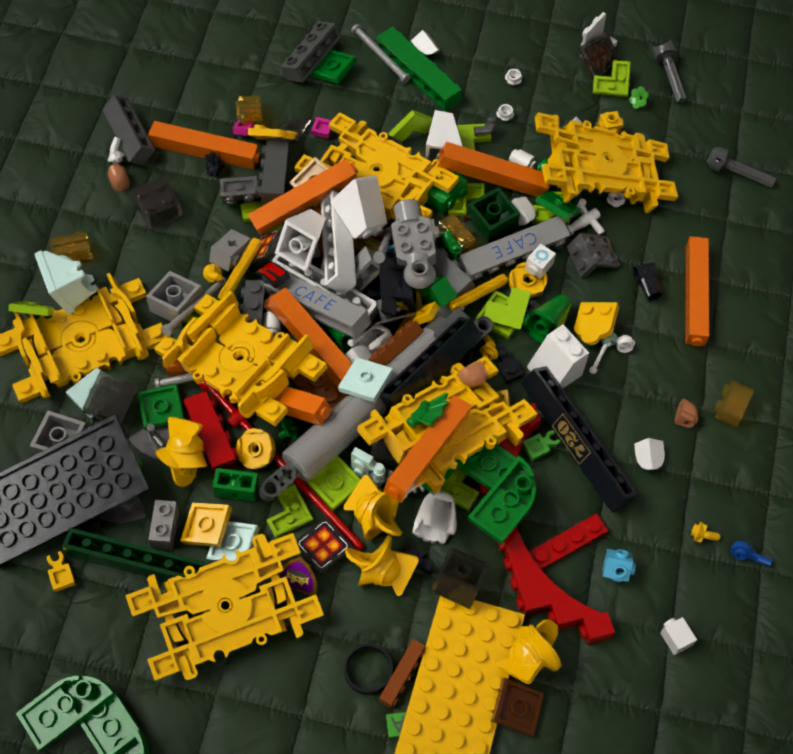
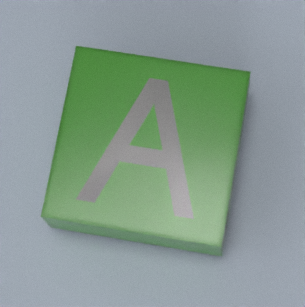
M406 712L386 714L389 738L400 736Z

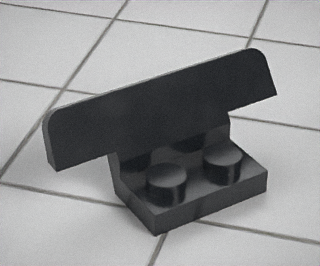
M386 251L385 260L380 263V310L384 315L397 317L396 302H403V305H407L409 313L417 312L416 288L409 286L405 282L403 276L406 266H396L395 252Z

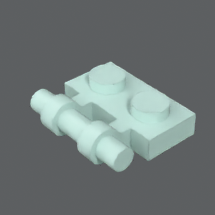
M355 447L351 453V470L359 478L369 475L376 485L381 487L385 483V467L382 463L374 461L373 456Z

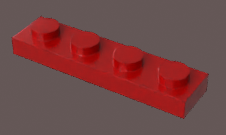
M596 513L530 550L529 553L539 568L543 570L607 534L608 529Z

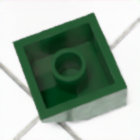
M499 187L468 203L467 218L487 242L496 239L519 225L521 213Z

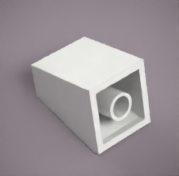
M437 110L434 112L425 158L431 161V163L434 159H439V152L445 142L462 146L453 113Z
M376 175L353 179L330 201L354 239H365L370 235L377 236L383 232L382 228L388 224Z
M309 209L286 219L275 254L307 272L326 218Z
M563 324L546 336L527 368L531 372L535 368L547 366L561 387L564 388L582 376L589 352Z

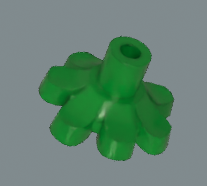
M283 418L280 421L283 430L278 433V436L281 440L291 437L296 441L301 436L297 432L300 429L293 425L291 418L287 420Z

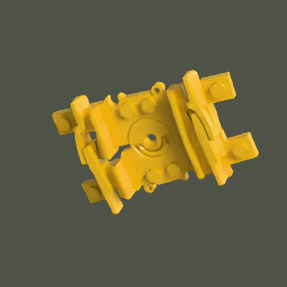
M339 112L329 123V129L340 134L338 137L340 145L338 147L331 145L320 161L330 168L347 158L350 164L352 162L355 164L358 173H356L357 178L376 175L388 221L390 219L396 220L394 213L395 204L407 199L417 200L420 203L422 216L430 219L433 212L424 207L428 200L430 188L434 185L449 194L459 182V176L444 168L437 167L438 159H434L431 163V161L420 156V152L416 155H410L411 147L405 148L392 140H388V135L385 132L377 136L375 131L370 128L367 129V122L360 121L356 125L355 120ZM304 154L295 165V172L299 173L313 158Z
M540 112L536 114V132L549 134L551 139L552 155L548 158V164H544L542 167L545 184L557 185L561 188L565 203L577 197L583 189H587L591 193L595 187L599 190V194L602 192L617 194L623 192L624 197L630 199L631 204H634L636 201H642L645 213H650L658 206L657 199L675 201L678 198L675 182L659 180L654 162L655 160L666 162L669 159L667 143L651 139L646 142L645 136L641 133L630 135L623 131L618 135L615 128L613 130L597 126L591 128L592 125L587 120L582 124L571 120L566 126L560 128L559 115L552 116Z

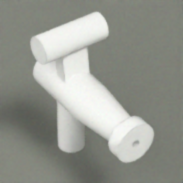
M580 199L577 207L581 209L580 213H582V216L571 225L566 226L570 236L575 231L591 224L598 235L605 232L597 221L601 216L600 212L596 208L588 212L585 207V199Z

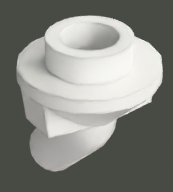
M114 137L110 147V155L107 161H112L113 164L123 161L122 157L125 156L124 153L117 151L121 142L120 138Z

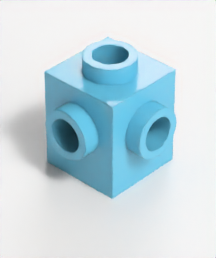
M607 549L603 564V577L611 578L616 582H628L630 574L634 575L636 562H633L632 554L623 549Z

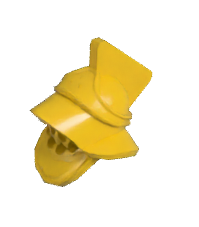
M169 417V439L167 440V445L157 449L155 455L171 468L175 485L184 488L191 484L196 477L197 468L207 466L203 454L204 444L197 435L203 426L201 423L186 419Z
M364 475L344 504V510H354V516L357 518L358 523L362 525L366 541L373 539L383 531L398 537L403 533L395 522L399 501L391 499L385 492H381L369 475Z
M389 535L373 553H365L352 548H346L345 550L346 557L362 570L358 586L371 583L384 587L392 586L397 596L402 595L418 564L419 558L414 555L391 550L392 537Z
M549 619L541 621L536 628L532 624L520 627L517 637L511 644L510 658L498 661L499 669L526 684L532 683L543 667L553 672L557 671L561 667V662L552 646L558 635V625Z

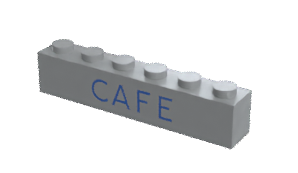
M557 216L461 254L458 257V263L461 265V270L464 273L468 271L476 280L481 278L485 272L491 274L498 271L500 266L505 265L509 267L515 264L517 259L522 258V260H526L540 243L548 249L552 245L556 247L566 243L565 240L570 234L563 218Z
M289 273L291 278L276 289L269 283L264 284L268 296L272 293L276 294L286 287L313 319L356 340L371 324L369 313L364 307L354 305L347 299L339 298L332 292L324 291L317 285H311L304 279L294 277L291 273Z

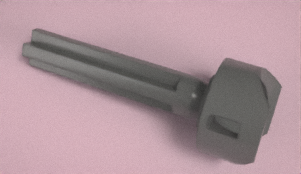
M671 39L663 45L652 46V53L655 62L658 64L663 63L676 102L683 103L684 100H687L674 63L678 51L674 41Z
M723 147L712 149L707 159L710 170L718 173L724 167L770 188L774 185L776 177L728 158V149Z

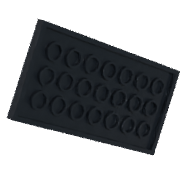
M113 415L0 473V567L68 533L69 528L75 529L151 490L117 415Z

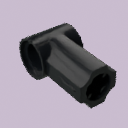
M652 262L634 266L633 275L635 281L640 283L646 299L654 301L662 297L663 291L657 279L655 264Z

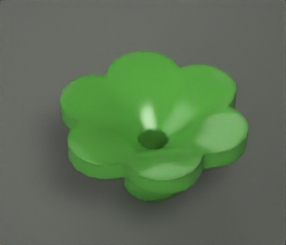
M642 86L638 87V89H633L631 92L632 96L629 99L630 103L633 104L635 109L645 107L649 93Z

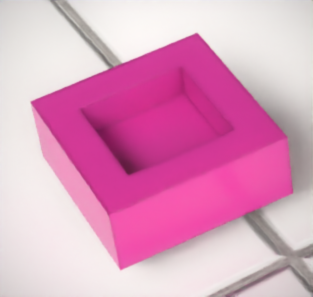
M316 117L311 135L329 139L332 131L329 129V123L332 120Z
M238 120L233 126V134L249 136L248 128H254V125H256L255 121Z

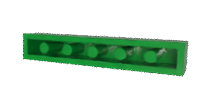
M392 26L377 36V45L405 73H408L411 76L410 80L443 111L448 110L461 101L462 89L460 86L454 83L446 73H443L434 62H431L423 52H420L400 31H397Z

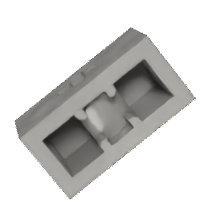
M231 229L211 246L209 262L226 271L231 270L237 265L251 238Z
M366 246L354 257L356 274L354 289L359 292L380 274V263L374 261V252Z
M155 500L148 539L152 549L173 550L179 517L177 502Z

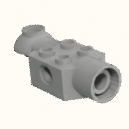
M402 200L394 206L396 221L391 224L397 266H406L403 276L405 282L411 287L423 289L430 286L436 278V271L433 267L436 264V250L430 219L422 216L420 203L417 200Z

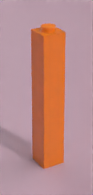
M158 121L153 122L148 134L154 147L204 159L207 154L210 155V152H215L216 156H220L221 160L226 164L254 170L256 163L259 164L261 160V153H259L257 144Z
M445 142L439 152L437 167L534 197L548 192L550 184H545L543 172L450 142Z
M346 158L254 210L248 216L257 232L262 235L285 222L286 219L320 202L332 190L338 192L345 188L353 179L357 178L356 173H358L355 164L353 162L350 164Z
M690 236L686 245L685 344L705 346L709 338V238Z
M285 287L270 297L268 307L298 342L305 334L310 336L314 348L309 353L327 364L328 368L324 372L338 387L352 363Z
M286 387L275 399L288 408L289 412L286 415L320 426L323 425L332 410L324 397L291 387Z
M454 395L450 399L449 404L444 408L443 415L435 420L433 426L428 427L388 478L383 492L391 499L402 503L467 419L472 405Z

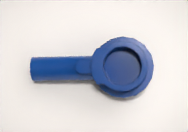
M736 541L731 546L730 553L738 560L749 558L768 567L772 564V559L758 554L747 542Z

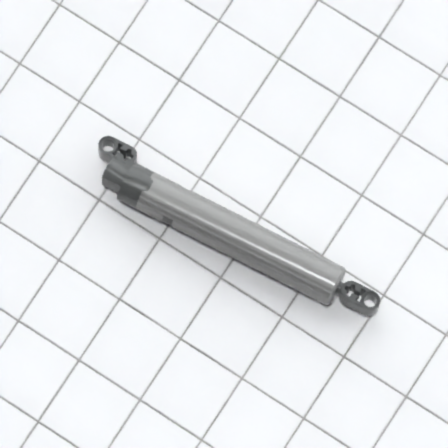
M457 308L447 318L437 316L422 329L423 332L385 365L393 368L394 372L386 386L459 317L468 319L469 317ZM481 316L474 322L482 336L477 343L493 328L491 319L486 316ZM479 325H482L484 327V330H481L479 328ZM349 394L332 408L329 417L322 426L314 424L283 451L282 456L286 465L281 466L264 481L259 489L260 497L264 501H272L288 488L296 477L306 482L313 479L360 436L357 427L370 419L371 411L376 409L381 416L388 411L381 398L378 397L375 403ZM288 474L289 477L279 483L278 480L281 476ZM265 486H272L275 493L268 494Z

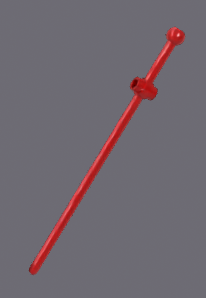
M205 379L199 384L203 391H209L231 416L227 421L233 428H236L238 425L242 426L245 431L254 428L240 414L239 409H236L225 397L222 398L219 391L207 385ZM275 451L273 461L279 467L286 465L283 458ZM296 477L293 482L357 550H362V542L302 479Z

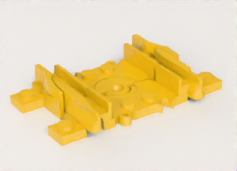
M110 273L106 274L112 287L110 289L111 294H109L107 287L98 288L96 291L97 295L93 296L91 301L90 298H87L69 315L64 309L54 310V315L51 318L46 319L40 315L35 320L33 314H29L30 317L25 319L20 313L14 312L16 319L13 320L15 328L0 334V357L19 349L27 368H30L28 371L31 377L12 384L20 404L41 395L43 398L51 397L44 381L50 380V383H54L60 388L69 384L71 379L74 384L82 380L81 375L87 376L97 367L100 371L105 368L111 370L110 363L114 360H117L122 365L124 360L134 356L138 360H143L149 356L148 350L155 348L166 335L161 331L162 323L143 330L138 322L131 303L147 296L139 278L119 286L117 280ZM80 338H84V339H85L84 342H81V343L78 342V340H79Z
M229 291L220 301L206 294L194 306L195 311L202 316L198 319L193 317L181 331L177 340L171 336H165L154 348L156 353L162 356L164 365L168 369L178 360L184 370L193 376L195 383L200 384L205 379L206 384L219 391L222 398L227 394H232L229 397L230 402L238 403L239 412L245 418H250L256 412L257 416L276 427L289 412L286 406L275 400L289 385L287 377L294 379L300 373L315 382L328 368L327 364L309 353L314 348L309 335L305 334L298 343L292 340L287 333L279 332L274 337L273 332L258 324L257 319L247 323L250 317L248 314L242 315L238 309L239 303L234 292Z
M486 356L475 361L482 362L488 373V379L497 375L498 369ZM457 363L452 366L450 376H441L440 382L442 385L432 381L431 386L415 394L414 399L411 395L405 394L401 403L391 407L385 420L374 409L370 413V419L358 425L357 431L368 445L383 438L391 455L400 464L429 427L428 425L421 424L411 428L406 422L422 401L430 402L442 394L448 393L446 401L449 402L456 395L472 405L467 419L412 489L414 490L427 483L433 492L437 494L445 482L444 476L448 469H456L458 465L455 462L456 459L461 460L465 464L467 458L482 450L484 445L487 449H493L495 444L499 445L506 437L515 447L518 446L524 436L519 427L535 419L538 413L525 399L511 407H508L504 401L497 404L499 395L486 380L484 384L476 387L463 384L457 374L465 367L461 363Z
M293 533L272 540L269 543L264 534L254 536L252 539L254 548L243 552L235 550L237 557L234 561H228L224 554L221 560L200 567L197 573H195V569L192 566H187L184 569L186 577L176 576L164 583L167 593L161 594L157 579L153 574L147 578L149 587L125 595L133 617L155 610L157 618H165V622L160 624L169 651L147 659L155 681L182 671L186 680L195 679L198 675L196 665L205 663L208 660L215 662L214 653L216 651H223L227 658L229 652L251 644L254 638H256L258 645H264L267 642V637L264 634L273 636L287 631L284 619H289L297 639L303 635L301 624L324 616L317 595L295 602L286 576L283 578L278 576L279 573L284 571L281 561L301 554ZM192 570V573L187 574V571ZM270 579V583L259 586V593L246 597L256 591L257 585ZM272 587L276 594L277 605L286 601L287 606L275 610V598ZM224 601L230 604L227 610L221 608V604ZM183 612H190L192 615L204 612V614L189 619L188 614L175 619L173 616ZM176 623H178L181 632L189 642L188 644H185L178 648L176 647L174 642L180 643L185 640L181 636ZM260 637L264 638L263 642L259 641Z

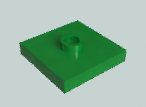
M330 50L311 72L310 76L339 84L357 62L356 56Z
M552 191L538 195L535 200L537 204L564 220L579 215L581 211L570 202L565 203L562 197Z
M177 384L137 392L145 431L148 424H153L155 428L168 426L169 417L184 419Z

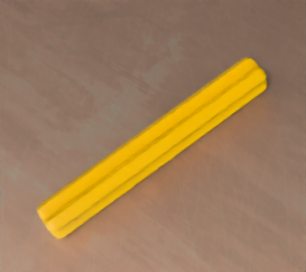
M257 238L251 239L218 295L219 300L229 291H235L261 247V240Z
M501 274L454 298L449 302L448 308L454 312L457 308L460 309L506 285L509 279L505 274Z

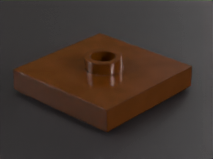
M503 678L491 722L523 735L534 737L544 693Z

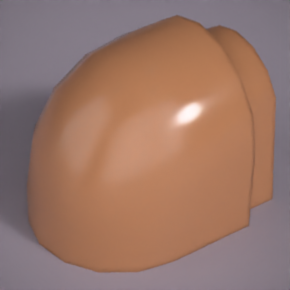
M113 164L108 168V178L112 188L120 192L127 190L130 186V180L125 168L120 164Z
M481 361L465 367L457 374L463 384L471 387L482 385L488 379V373Z
M682 399L676 411L674 424L686 428L693 427L698 422L696 406L692 402Z

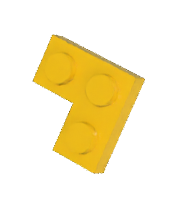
M432 302L417 308V312H411L416 313V315L404 318L397 331L404 328L405 324L409 321H417L419 325L425 322L430 323L436 318V313L440 308L436 302Z

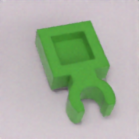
M554 430L547 432L544 438L539 433L523 442L522 447L531 461L550 452L549 447L554 448L559 445L560 439L556 441L550 439L555 433Z

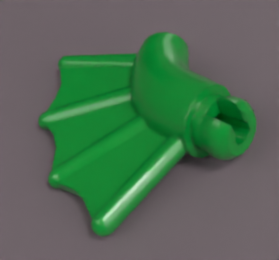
M451 230L439 234L443 249L449 254L448 258L451 261L456 260L458 262V254L462 252V247L454 238Z
M444 393L430 402L422 401L420 406L410 415L411 417L407 419V424L411 428L421 424L433 426L435 420L443 415L444 408L449 404L446 401L448 393Z

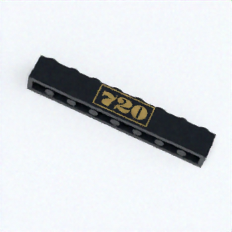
M548 367L533 369L521 383L526 393L536 404L538 410L548 421V424L555 431L560 441L567 448L571 457L579 465L583 474L586 475L610 511L615 512L624 509L639 495Z

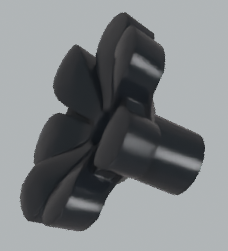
M210 152V155L207 154L205 156L206 161H208L205 163L206 169L209 168L207 175L217 176L219 174L218 170L224 168L225 162L221 160L220 156H216L215 152Z

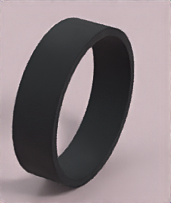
M362 644L355 647L346 657L344 664V675L348 685L355 692L362 695H374L385 689L393 674V664L390 655L382 647L375 644ZM360 651H377L389 663L390 674L388 679L375 689L359 688L348 677V663Z

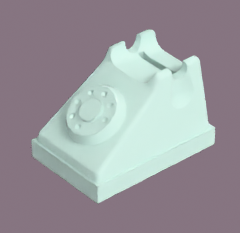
M40 250L35 253L48 293L68 315L73 313L78 305L98 290L96 284L91 285L94 281L93 276L87 275L84 270H81L82 264L80 261H73L65 255L59 256L49 251L43 252Z

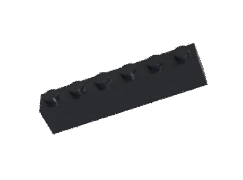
M459 317L383 389L379 397L389 412L391 407L401 403L405 394L411 395L414 399L415 394L430 387L432 381L437 383L441 376L447 374L453 365L462 360L463 356L476 346L482 336L472 319Z

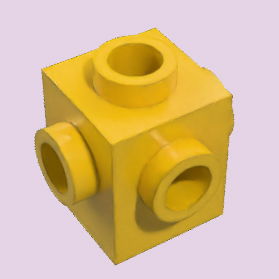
M617 111L605 112L600 114L596 126L609 130L615 128L616 133L620 135L624 122L619 117Z

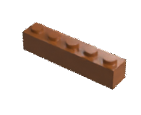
M407 322L405 327L399 329L395 336L390 337L386 344L381 345L378 351L372 353L368 360L384 366L388 364L423 332L418 322Z
M414 639L412 640L379 697L380 703L389 708L397 704L399 693L402 694L406 686L404 685L406 681H410L413 675L411 672L413 669L416 670L419 665V658H422L425 653V645Z

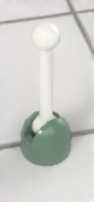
M614 332L610 337L601 339L603 347L594 365L589 369L591 374L597 372V366L606 348L616 343L618 336Z

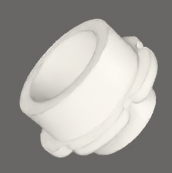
M510 69L505 75V80L510 85H518L522 81V75L518 69Z
M508 104L501 105L497 111V117L503 121L512 119L514 117L512 106Z
M623 192L620 194L609 193L607 202L613 207L623 205L625 202Z
M622 335L617 338V343L615 344L618 351L628 353L633 350L635 341L628 335Z

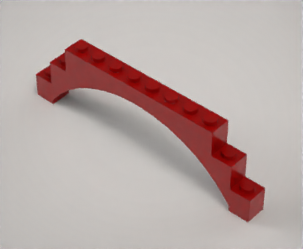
M535 403L530 404V406L538 413ZM539 413L535 419L519 427L524 436L518 446L515 447L507 437L500 442L499 446L517 458L523 448V442L530 437L533 431L539 430L541 423ZM479 483L481 494L486 496L490 490ZM517 527L502 545L497 542L500 552L503 551L505 556L503 559L504 567L511 574V588L513 591L516 590L518 596L516 598L518 610L525 614L524 617L549 611L547 612L548 620L550 619L557 624L558 630L580 625V636L582 639H585L587 645L612 639L615 631L608 612L601 613L587 607L556 586L531 557Z

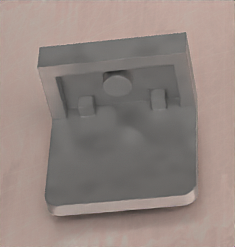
M257 176L220 179V199L225 204H236V201L244 200V203L255 202V199H259Z
M580 233L567 246L580 277L586 278L596 267L618 268L620 266L618 257L606 236Z

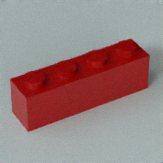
M204 391L184 399L183 401L190 420L201 423L203 426L197 435L203 441L204 453L214 476L216 468L229 470L236 468V459L239 456L235 447H230L229 442H231L228 431H223L221 425H224L221 414H216L214 410L217 408L214 398H209L207 392Z

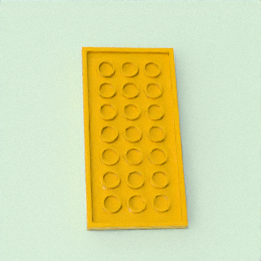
M441 591L395 754L490 753L497 724L491 722L501 680L503 678L509 679L510 675L499 669L497 662L510 658L511 644L517 637L518 629L522 627L525 614Z

